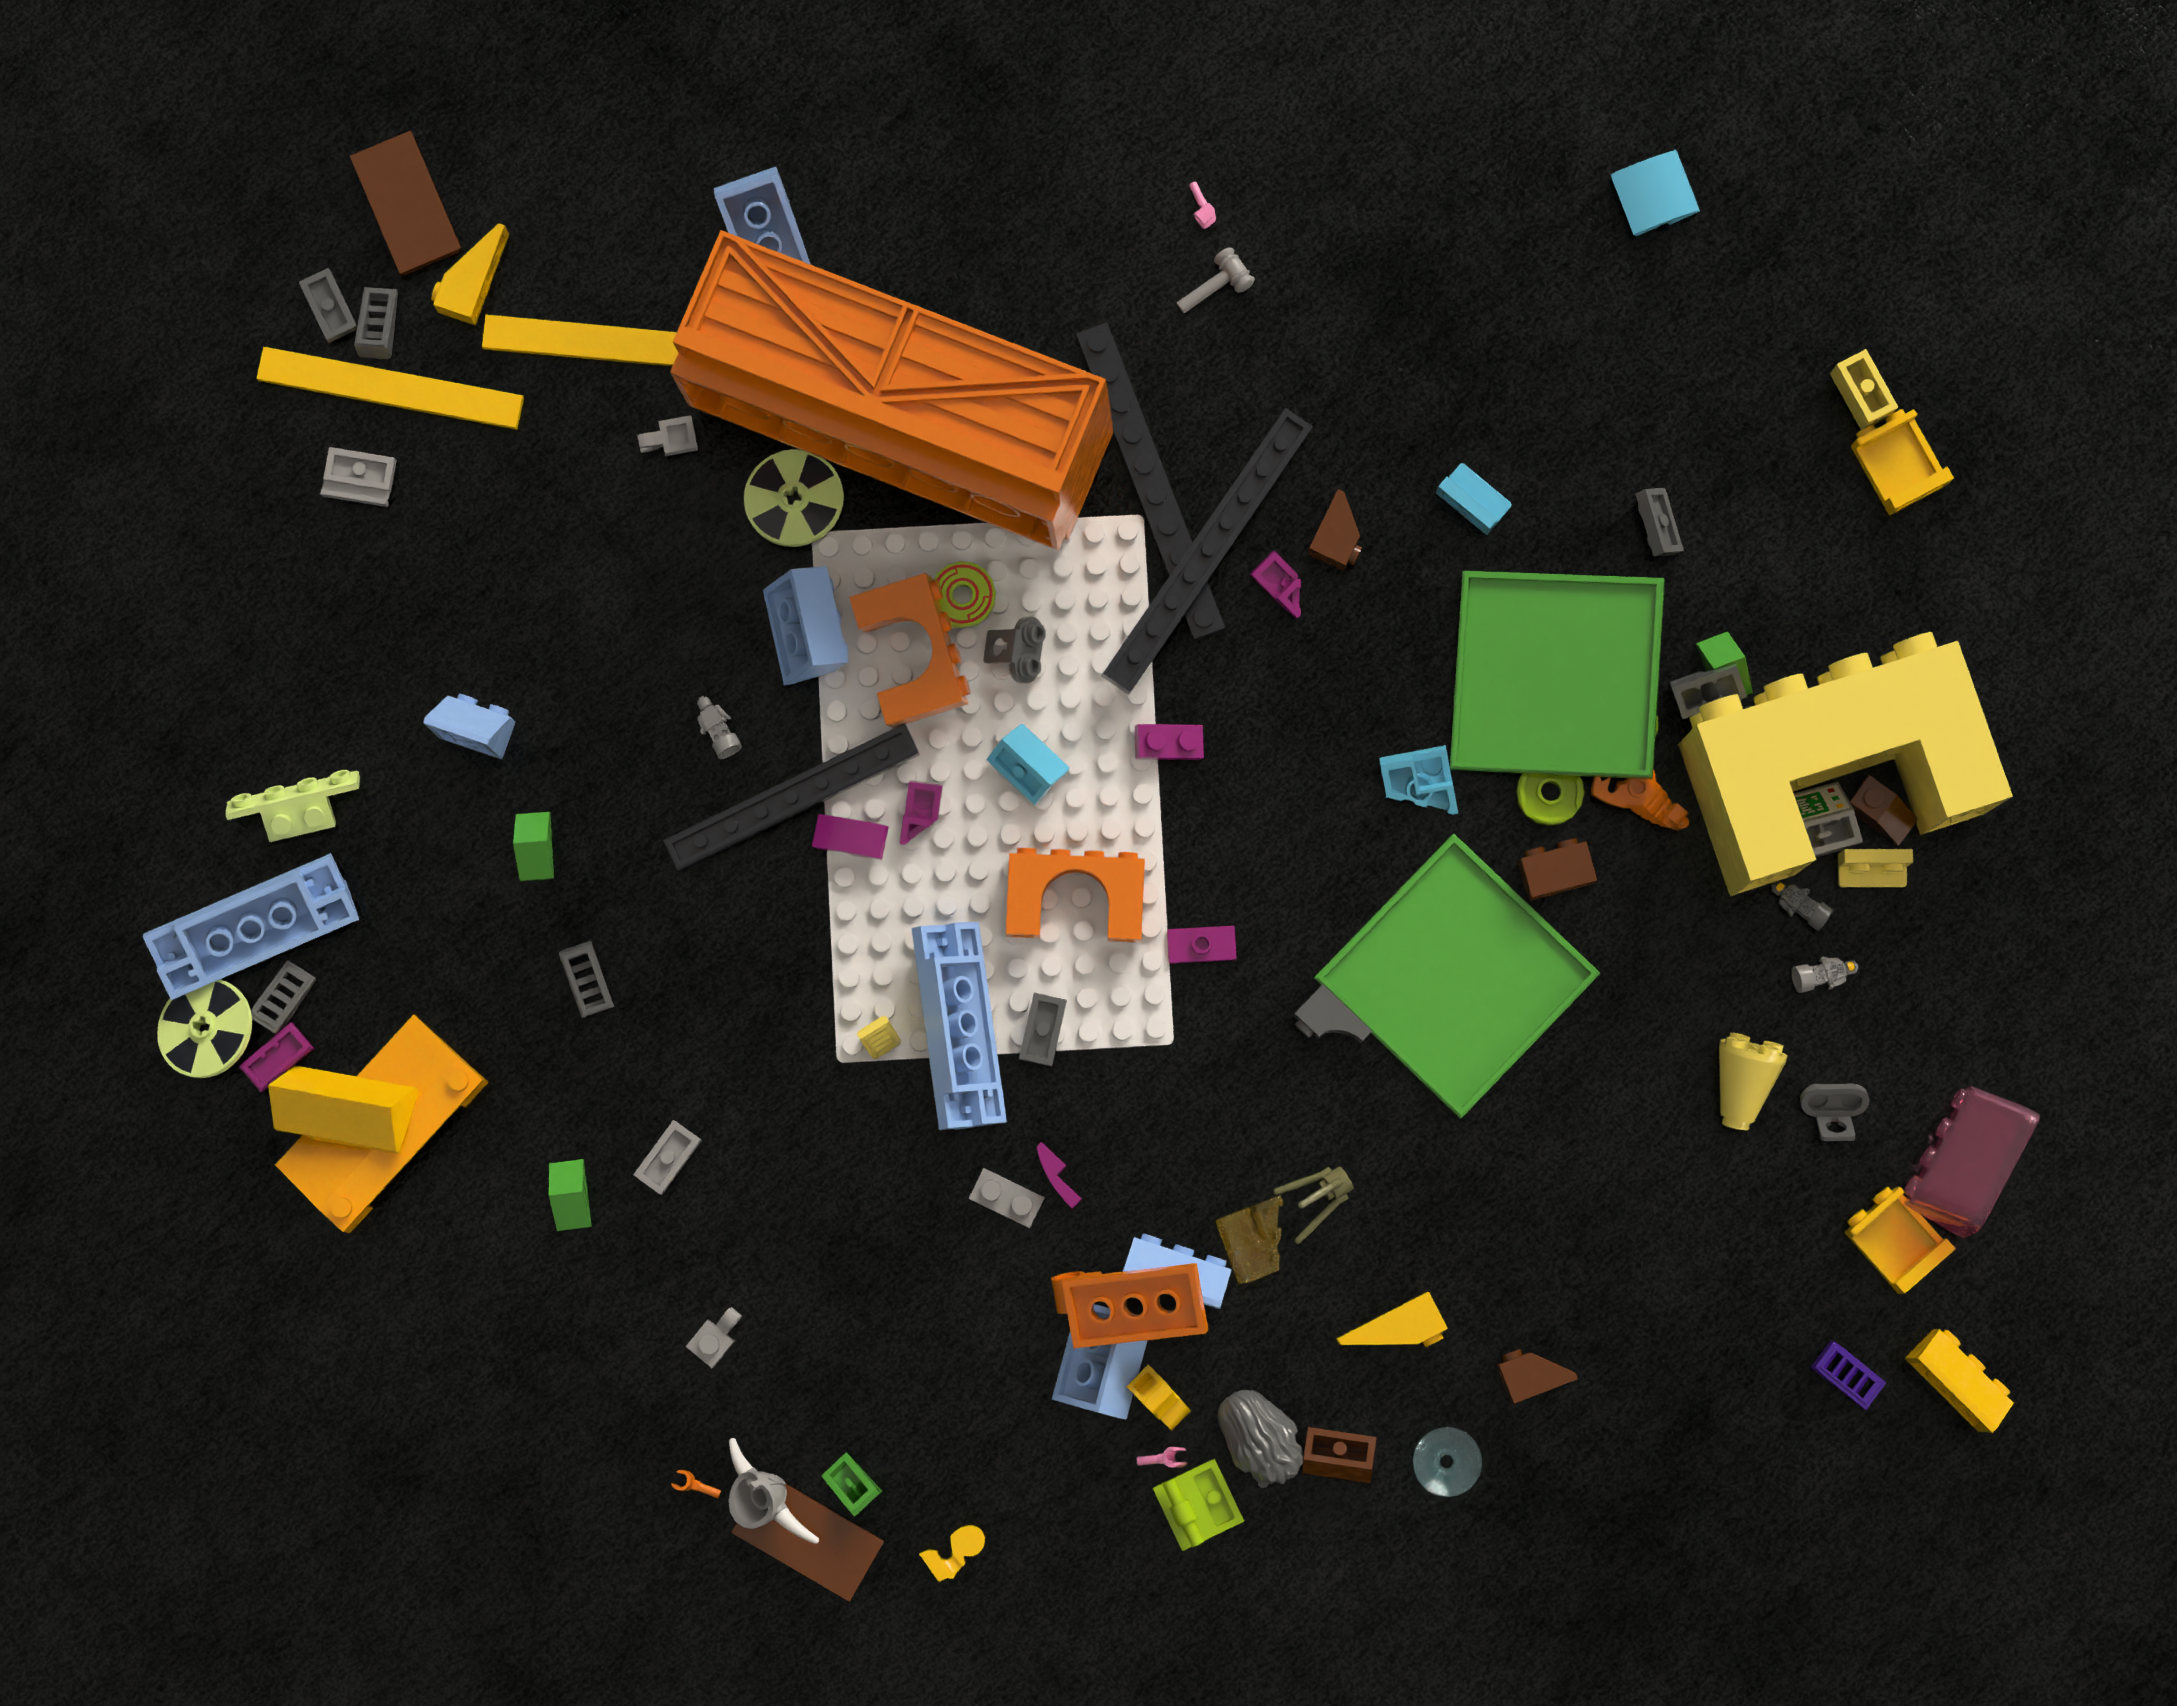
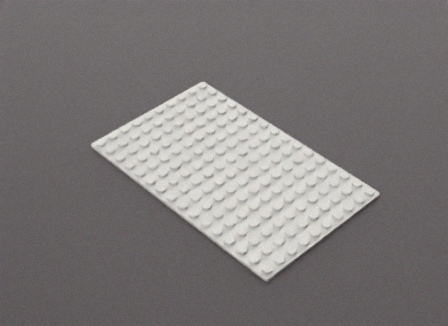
M1141 515L1078 518L1069 540L1064 538L1059 551L989 523L829 531L825 536L812 543L813 567L827 566L829 577L833 581V596L836 609L841 615L840 627L842 636L848 646V663L832 673L819 676L823 763L894 729L885 724L877 693L916 680L926 671L932 657L931 639L927 631L919 623L910 621L898 622L866 633L858 629L849 597L923 573H927L934 579L937 572L946 565L959 561L972 562L984 568L993 579L996 590L995 607L986 620L978 626L970 628L952 627V630L948 631L951 644L956 643L960 652L961 662L957 663L960 676H966L971 694L966 695L968 705L907 723V728L920 753L919 756L824 801L825 815L871 822L889 827L882 860L827 851L837 1059L841 1063L929 1058L911 928L947 925L958 922H979L997 1054L1020 1053L1034 993L1067 1000L1056 1051L1170 1045L1173 1042L1174 1035L1158 760L1136 759L1135 726L1137 724H1156L1152 662L1129 695L1101 677L1149 607L1143 517ZM959 587L954 591L953 598L956 602L965 604L971 600L973 593L967 587ZM1023 617H1035L1041 622L1046 630V637L1042 645L1041 671L1033 682H1016L1010 674L1009 663H984L983 658L988 630L1014 629L1017 621ZM998 638L994 643L993 652L996 656L1002 650L1007 649V643L1003 642L1002 638ZM1020 724H1024L1070 768L1063 777L1053 784L1042 800L1036 805L1029 801L986 760L1001 739ZM909 781L943 785L938 820L908 843L901 845L900 836ZM1017 848L1037 849V854L1050 855L1051 849H1066L1071 851L1072 856H1084V851L1089 850L1103 851L1104 857H1118V852L1138 853V858L1145 859L1141 943L1108 941L1109 902L1107 894L1098 881L1080 873L1063 875L1054 880L1046 889L1042 899L1040 939L1006 937L1009 853H1017ZM884 1015L901 1039V1044L878 1059H873L857 1036V1031Z

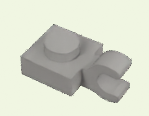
M691 415L659 421L660 431L637 435L641 453L653 451L660 447H664L665 456L698 450Z
M731 1307L724 1313L717 1325L707 1320L686 1347L711 1368H714L735 1342L727 1334L740 1320L742 1315Z

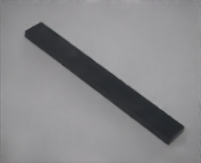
M904 723L663 841L677 871L680 872L919 756L920 753L907 725Z

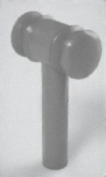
M1225 248L1216 255L1214 262L1219 265V270H1222L1177 302L1178 307L1183 313H1186L1228 282H1230L1231 286H1234L1237 293L1244 292L1253 285L1255 278L1249 275L1250 271L1243 265L1239 256L1234 254L1233 248Z

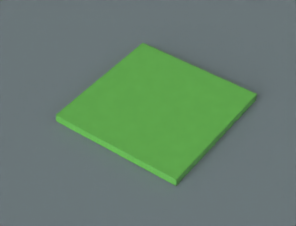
M1463 571L1450 769L1653 779L1664 578Z
M1453 834L1314 979L1321 986L1324 985L1370 1028L1372 1030L1371 1034L1461 1119L1594 981L1600 972L1466 844Z

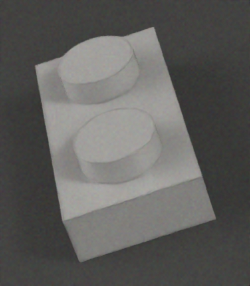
M673 1120L636 1170L634 1176L660 1195H663L702 1140Z
M983 1168L969 1199L1031 1228L1045 1197Z

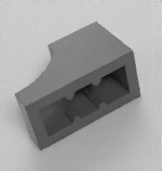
M1736 664L1712 671H1700L1670 682L1683 719L1700 713V706L1723 697L1738 694L1740 700L1747 698Z
M1324 985L1294 1014V1017L1298 1020L1294 1025L1307 1038L1314 1035L1319 1039L1323 1034L1336 1032L1349 1035L1362 1043L1372 1032Z

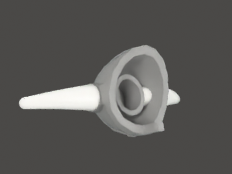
M731 1438L729 1440L730 1454L739 1475L730 1490L729 1496L730 1513L735 1522L742 1527L753 1529L774 1520L796 1536L817 1544L819 1538L798 1522L786 1506L787 1490L784 1480L777 1475L760 1472L753 1468L741 1453L736 1439Z

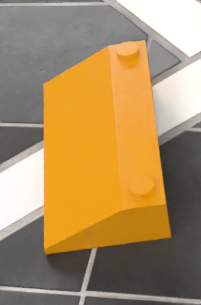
M415 1015L403 1025L356 1076L419 1089L399 1154L317 1141L302 1135L275 1164L313 1205L342 1232L351 1233L373 1209L370 1203L460 1105L467 1107L489 1083Z

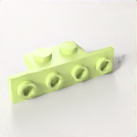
M340 770L324 779L307 778L299 781L297 785L285 788L281 785L273 786L266 789L264 793L252 796L249 793L239 794L227 802L226 818L229 820L260 812L269 842L335 827L336 820L328 796L359 789L360 775L358 771Z

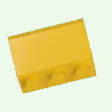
M1933 1329L1905 1359L1978 1432L1993 1433L2014 1404L2007 1397L2010 1391L1996 1378L1991 1381L1983 1373L1985 1366L1972 1354L1967 1357L1958 1348L1961 1343L1951 1332Z

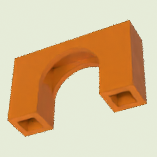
M923 573L849 597L858 629L866 633L898 622L910 621L923 626L931 639L932 657L926 671L912 682L877 693L887 726L895 728L904 723H911L968 705L966 695L971 694L966 676H960L957 663L961 662V656L956 643L951 644L948 631L952 630V625L946 611L942 612L939 599L943 598V594L937 579L933 580L930 575Z
M1017 848V853H1009L1006 937L1040 939L1042 899L1046 889L1054 880L1063 875L1080 873L1098 881L1107 894L1109 902L1108 941L1141 943L1145 859L1138 858V853L1118 852V857H1104L1103 851L1089 850L1084 851V856H1072L1071 851L1066 849H1051L1050 855L1037 854V849Z

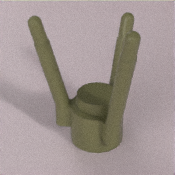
M1339 1166L1334 1170L1327 1167L1317 1174L1274 1189V1194L1278 1195L1322 1180L1318 1183L1320 1189L1299 1202V1208L1306 1207L1324 1195L1328 1200L1334 1198L1296 1237V1244H1300L1339 1204L1349 1199L1347 1193L1353 1190L1354 1187L1342 1167Z

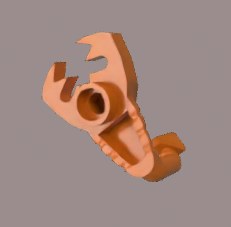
M1654 769L1653 779L1625 778L1623 781H1617L1613 793L1608 791L1611 777L1604 781H1601V777L1593 778L1591 794L1606 804L1618 808H1630L1635 814L1640 815L1641 818L1658 824L1661 827L1680 830L1689 825V820L1686 817L1688 812L1679 804H1673L1671 799L1668 798L1667 793L1656 782Z

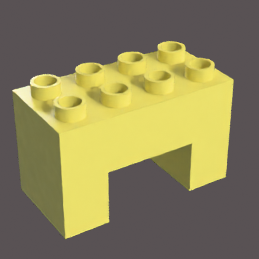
M1932 632L1920 634L1894 644V651L1880 657L1883 665L1873 668L1868 653L1854 655L1829 665L1830 671L1817 677L1818 686L1808 688L1803 674H1796L1764 686L1765 692L1753 697L1755 706L1743 709L1738 694L1700 706V713L1689 718L1693 729L1678 746L1730 896L1792 877L1816 860L1793 794L1794 791L1894 759L1912 812L1917 817L1916 823L1920 835L1984 815L2013 797L1958 641L1937 647Z

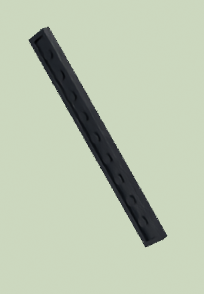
M1106 322L1077 333L1076 338L1090 373L1106 379L1113 433L1168 576H1170L1191 546L1192 540L1110 328ZM1208 582L1205 583L1184 614L1193 641L1225 630Z
M1284 409L1101 677L1129 695L1313 426L1288 409Z

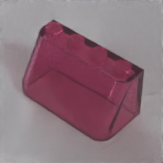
M1971 1085L1965 1090L1960 1088L1951 1103V1106L1955 1107L1950 1119L1945 1117L1936 1131L1939 1139L1935 1147L1929 1146L1920 1161V1164L1924 1166L1918 1177L1914 1175L1904 1191L1908 1195L1904 1205L1961 1238L1968 1237L1979 1231L1986 1221L2040 1118V1114L2025 1106Z

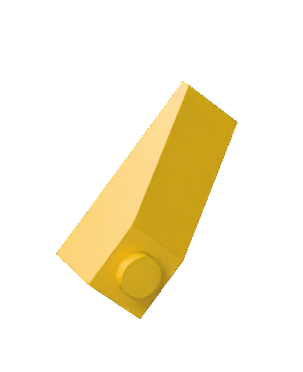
M498 223L444 274L441 283H436L431 300L434 301L433 305L438 313L476 325L509 236L505 225Z
M1426 1292L1336 1338L1339 1345H1401L1423 1342L1424 1346L1427 1347L1443 1339L1441 1332L1448 1328L1430 1293Z

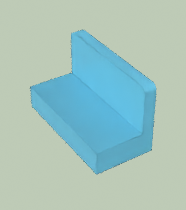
M1463 463L1455 469L1449 478L1446 477L1436 491L1437 495L1486 535H1488L1512 505L1510 501Z
M1020 724L1002 738L986 759L1034 805L1041 801L1053 784L1070 769L1024 724Z

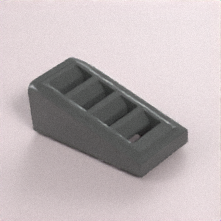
M364 287L354 343L359 357L391 359L398 298L397 289ZM371 301L388 302L387 307L371 306ZM370 315L385 316V319L370 318ZM368 329H383V332L368 331Z
M588 941L560 951L559 956L581 1017L583 1018L614 1007L592 942ZM588 954L589 960L571 966L569 960ZM593 967L594 973L575 978L574 973ZM595 980L598 981V986L580 992L579 986ZM602 992L603 999L584 1004V998Z
M287 960L251 1010L252 1019L278 1034L286 1027L317 978ZM289 973L304 982L301 987L286 979ZM281 985L296 993L292 999L278 990ZM274 996L287 1004L284 1010L271 1002ZM266 1008L279 1015L276 1021L263 1013Z

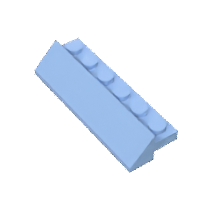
M330 853L143 934V939L157 965L159 977L170 999L173 1000L357 921L359 917L346 880L343 879Z
M958 922L947 925L911 928L939 1130H958L1005 1123L1007 1120L979 922Z

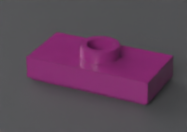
M1235 926L1167 929L1169 964L1236 960Z
M290 1022L239 1067L257 1089L263 1093L268 1089L270 1083L294 1067L315 1048L299 1029Z

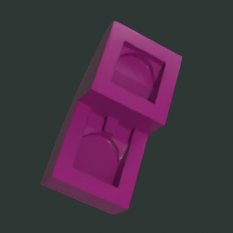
M818 814L812 847L819 850L842 852L853 856L882 860L889 827L871 822Z
M1041 1142L1037 1146V1151L1043 1169L1056 1192L1073 1210L1082 1199L1058 1177L1066 1168V1165Z

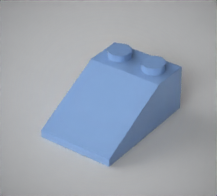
M777 167L714 188L715 198L728 233L810 264Z
M459 694L457 699L447 696L425 716L423 723L438 738L499 759L503 758L515 725V721L508 716V710L490 704L489 709L477 706L478 700L463 694Z

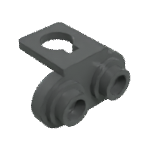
M1023 617L1017 621L1014 629L988 630L983 658L984 663H1009L1010 674L1016 682H1033L1041 671L1042 645L1046 637L1044 626L1035 617ZM998 638H1002L1003 642L1007 643V649L1002 650L996 656L993 652L994 643Z
M1812 1084L1802 1092L1800 1103L1806 1114L1816 1117L1822 1141H1854L1855 1131L1851 1116L1859 1115L1868 1108L1869 1097L1866 1089L1857 1084ZM1831 1122H1838V1125L1844 1127L1845 1131L1836 1133L1829 1131L1827 1127L1831 1125Z

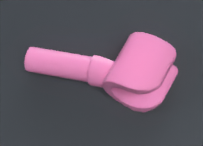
M1192 182L1189 187L1200 207L1193 215L1199 225L1206 229L1216 220L1215 210L1204 199L1197 182Z
M1168 1447L1162 1454L1137 1457V1464L1139 1466L1159 1463L1165 1464L1168 1467L1182 1468L1187 1465V1462H1176L1175 1454L1178 1451H1186V1449L1183 1447Z

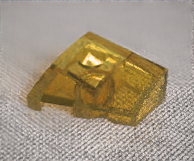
M1276 1196L1215 1220L1238 1284L1252 1282L1279 1270L1280 1255L1277 1245L1281 1240V1228H1277L1278 1207L1283 1206L1281 1196Z

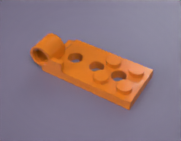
M1197 1263L1102 1274L1101 1271L1092 1273L1069 1272L1051 1278L1057 1313L1068 1315L1073 1349L1205 1334L1208 1331ZM1162 1294H1170L1174 1297L1176 1301L1175 1310L1169 1311L1161 1306L1160 1296ZM1133 1297L1141 1301L1143 1305V1312L1141 1314H1133L1128 1310V1298ZM1102 1301L1109 1306L1110 1316L1108 1318H1101L1095 1313V1302Z

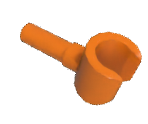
M676 1471L687 1477V1483L683 1487L671 1483L674 1489L680 1491L692 1489L715 1498L719 1497L721 1490L700 1483V1481L695 1480L694 1475L689 1471Z

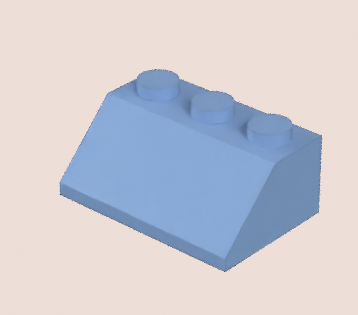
M827 566L791 569L763 589L784 685L832 673L848 663V646L843 640L840 627L841 615L836 609L833 596L834 585L829 577Z
M1142 1234L1141 1239L1134 1237L1123 1272L1197 1263L1204 1305L1216 1309L1220 1308L1232 1270L1225 1267L1227 1261L1207 1255L1206 1261L1192 1257L1194 1250L1175 1244L1173 1250L1160 1246L1161 1239L1147 1234Z
M1094 1304V1311L1099 1317L1108 1318L1110 1316V1308ZM1070 1332L1052 1400L1126 1420L1133 1393L1126 1386L1139 1374L1147 1340L1073 1349Z

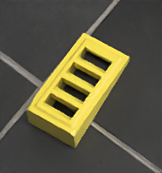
M884 1015L857 1031V1036L873 1059H878L901 1044V1039Z

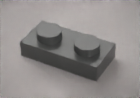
M329 268L299 281L328 343L357 330V324Z
M1644 489L1635 493L1638 501V510L1643 518L1648 535L1647 541L1652 549L1653 556H1670L1684 551L1666 489Z
M1039 993L1033 994L1019 1060L1052 1067L1066 1008V999Z

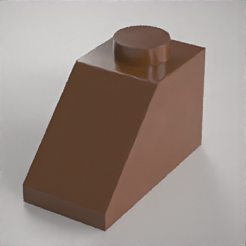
M1337 490L1308 551V555L1342 571L1345 570L1348 563L1351 565L1355 564L1362 547L1357 545L1360 534L1344 491Z
M1870 775L1862 780L1849 798L1855 816L1897 847L1917 822V817L1899 796Z
M1521 1349L1502 1355L1504 1362L1496 1365L1509 1400L1513 1404L1578 1379L1575 1372L1533 1353L1522 1354Z

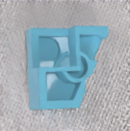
M1446 745L1380 758L1386 797L1400 801L1406 799L1427 808L1428 805L1447 810L1449 814H1458Z

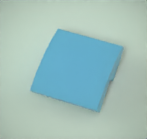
M1676 150L1649 158L1610 174L1635 236H1639L1666 223L1669 225L1700 212Z

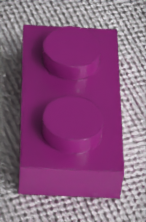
M1137 724L1135 726L1136 759L1201 760L1204 758L1203 725Z

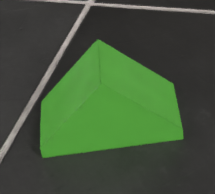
M1728 632L1696 643L1706 671L1736 664L1747 696L1753 693L1746 658Z
M550 812L516 814L513 845L520 881L554 879Z
M584 1159L549 1164V1199L557 1231L592 1227Z
M847 1452L821 1475L854 1516L858 1515L882 1492Z

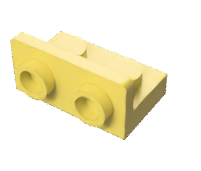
M1844 849L1838 854L1839 887H1905L1907 885V866L1913 863V849Z

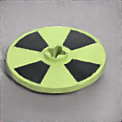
M797 449L781 451L764 459L751 473L744 491L745 511L753 528L768 541L788 547L804 546L825 536L839 519L844 501L843 487L832 465L821 457ZM795 491H798L801 501L795 500L793 505H790L786 496H792Z
M221 979L173 1000L169 999L161 1013L157 1032L159 1048L164 1059L174 1070L193 1078L213 1077L226 1071L234 1065L247 1047L252 1030L251 1010L241 991ZM201 1025H210L208 1031H200Z

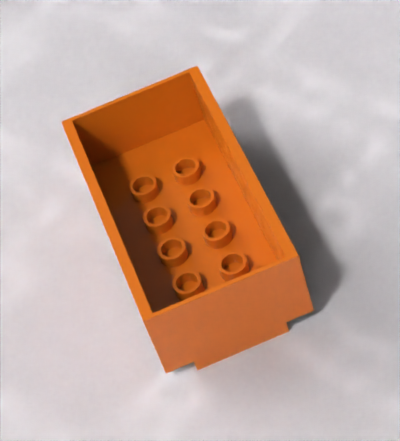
M720 230L673 340L678 355L670 373L688 406L1058 551L1064 538L1067 540L1070 538L1113 434L1106 379Z

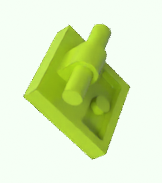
M1215 1459L1153 1488L1182 1551L1195 1547L1205 1540L1244 1522Z

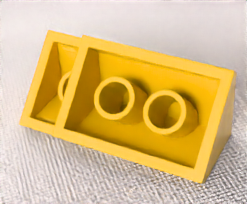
M301 1066L292 1067L268 1085L274 1129L277 1131L306 1135L312 1140L398 1154L419 1093V1089L416 1087Z

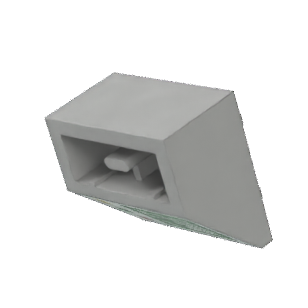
M1839 782L1794 793L1815 857L1854 848L1863 842L1854 809Z

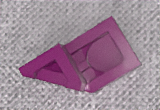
M1272 551L1249 575L1294 618H1298L1301 615V608H1299L1301 579H1298V574L1275 551Z
M909 781L900 836L901 845L908 843L938 820L943 785Z

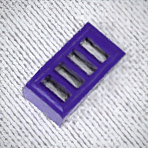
M1835 1341L1828 1343L1811 1366L1814 1372L1864 1410H1867L1886 1384L1884 1380ZM1838 1355L1841 1357V1360L1832 1372L1828 1371L1826 1368L1835 1356ZM1848 1363L1852 1367L1841 1381L1837 1376ZM1859 1371L1863 1375L1852 1389L1847 1386L1848 1383ZM1869 1379L1873 1382V1385L1862 1398L1858 1395V1392Z

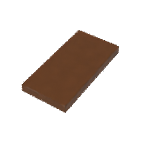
M411 130L350 156L401 276L462 252Z
M785 1484L787 1490L785 1504L798 1522L819 1538L817 1544L796 1536L774 1520L753 1529L742 1527L736 1523L731 1533L849 1602L884 1543V1540L788 1484Z

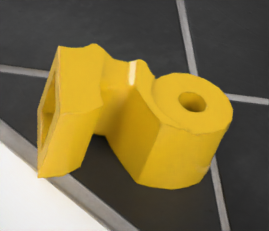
M1149 1365L1126 1386L1171 1431L1191 1412L1179 1396Z
M966 1525L957 1529L950 1536L953 1554L948 1559L941 1558L937 1550L928 1549L919 1553L939 1582L947 1578L953 1579L966 1563L964 1556H974L983 1549L985 1536L979 1527Z

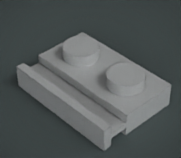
M329 447L323 477L324 483L320 494L323 497L388 507V499L392 489L397 460L393 457Z

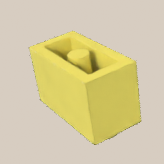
M1866 349L1838 363L1831 371L1830 375L1861 430L1879 423L1893 414L1898 408Z

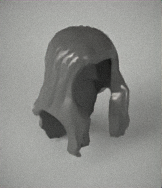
M1241 1390L1227 1397L1220 1404L1217 1414L1218 1423L1226 1439L1234 1465L1244 1473L1250 1471L1261 1488L1267 1487L1269 1483L1277 1482L1284 1484L1286 1479L1294 1478L1299 1471V1467L1303 1464L1302 1447L1297 1444L1295 1438L1298 1432L1296 1424L1279 1408L1256 1391Z

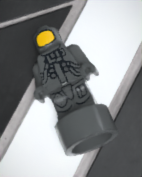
M1780 881L1773 882L1771 885V891L1777 896L1782 895L1779 904L1788 912V915L1792 917L1795 912L1808 921L1807 924L1818 932L1834 911L1824 902L1820 904L1808 897L1807 895L1810 893V890L1807 888L1804 889L1792 884L1786 889V885Z

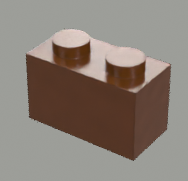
M1574 838L1557 843L1558 849L1545 852L1544 847L1525 851V857L1519 860L1518 865L1528 901L1594 884L1597 881L1587 842L1577 843V839Z
M1308 1427L1303 1458V1473L1371 1483L1376 1437Z

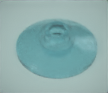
M1443 1427L1429 1432L1420 1440L1414 1452L1413 1467L1417 1479L1428 1491L1440 1496H1457L1469 1490L1477 1481L1482 1468V1457L1478 1445L1471 1436L1456 1428ZM1444 1455H1449L1453 1459V1464L1449 1468H1443L1440 1464V1459Z

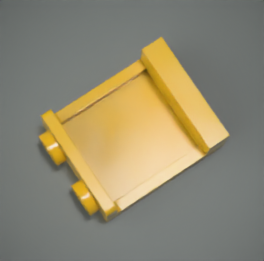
M1903 409L1885 418L1887 423L1877 429L1874 424L1864 428L1856 434L1858 439L1851 445L1854 454L1889 515L1947 486L1954 479L1948 467L1942 469L1915 421L1917 413L1914 409L1906 414Z
M1886 1187L1873 1198L1876 1205L1868 1212L1861 1209L1848 1220L1847 1223L1851 1227L1844 1233L1898 1294H1905L1956 1248L1947 1238L1942 1239L1903 1195L1904 1191L1901 1187H1896L1893 1190Z

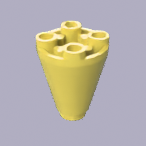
M1730 1033V1037L1720 1040L1719 1044L1720 1114L1723 1116V1125L1739 1130H1749L1750 1123H1754L1786 1063L1787 1055L1782 1052L1783 1045L1764 1041L1763 1045L1750 1043L1749 1036Z

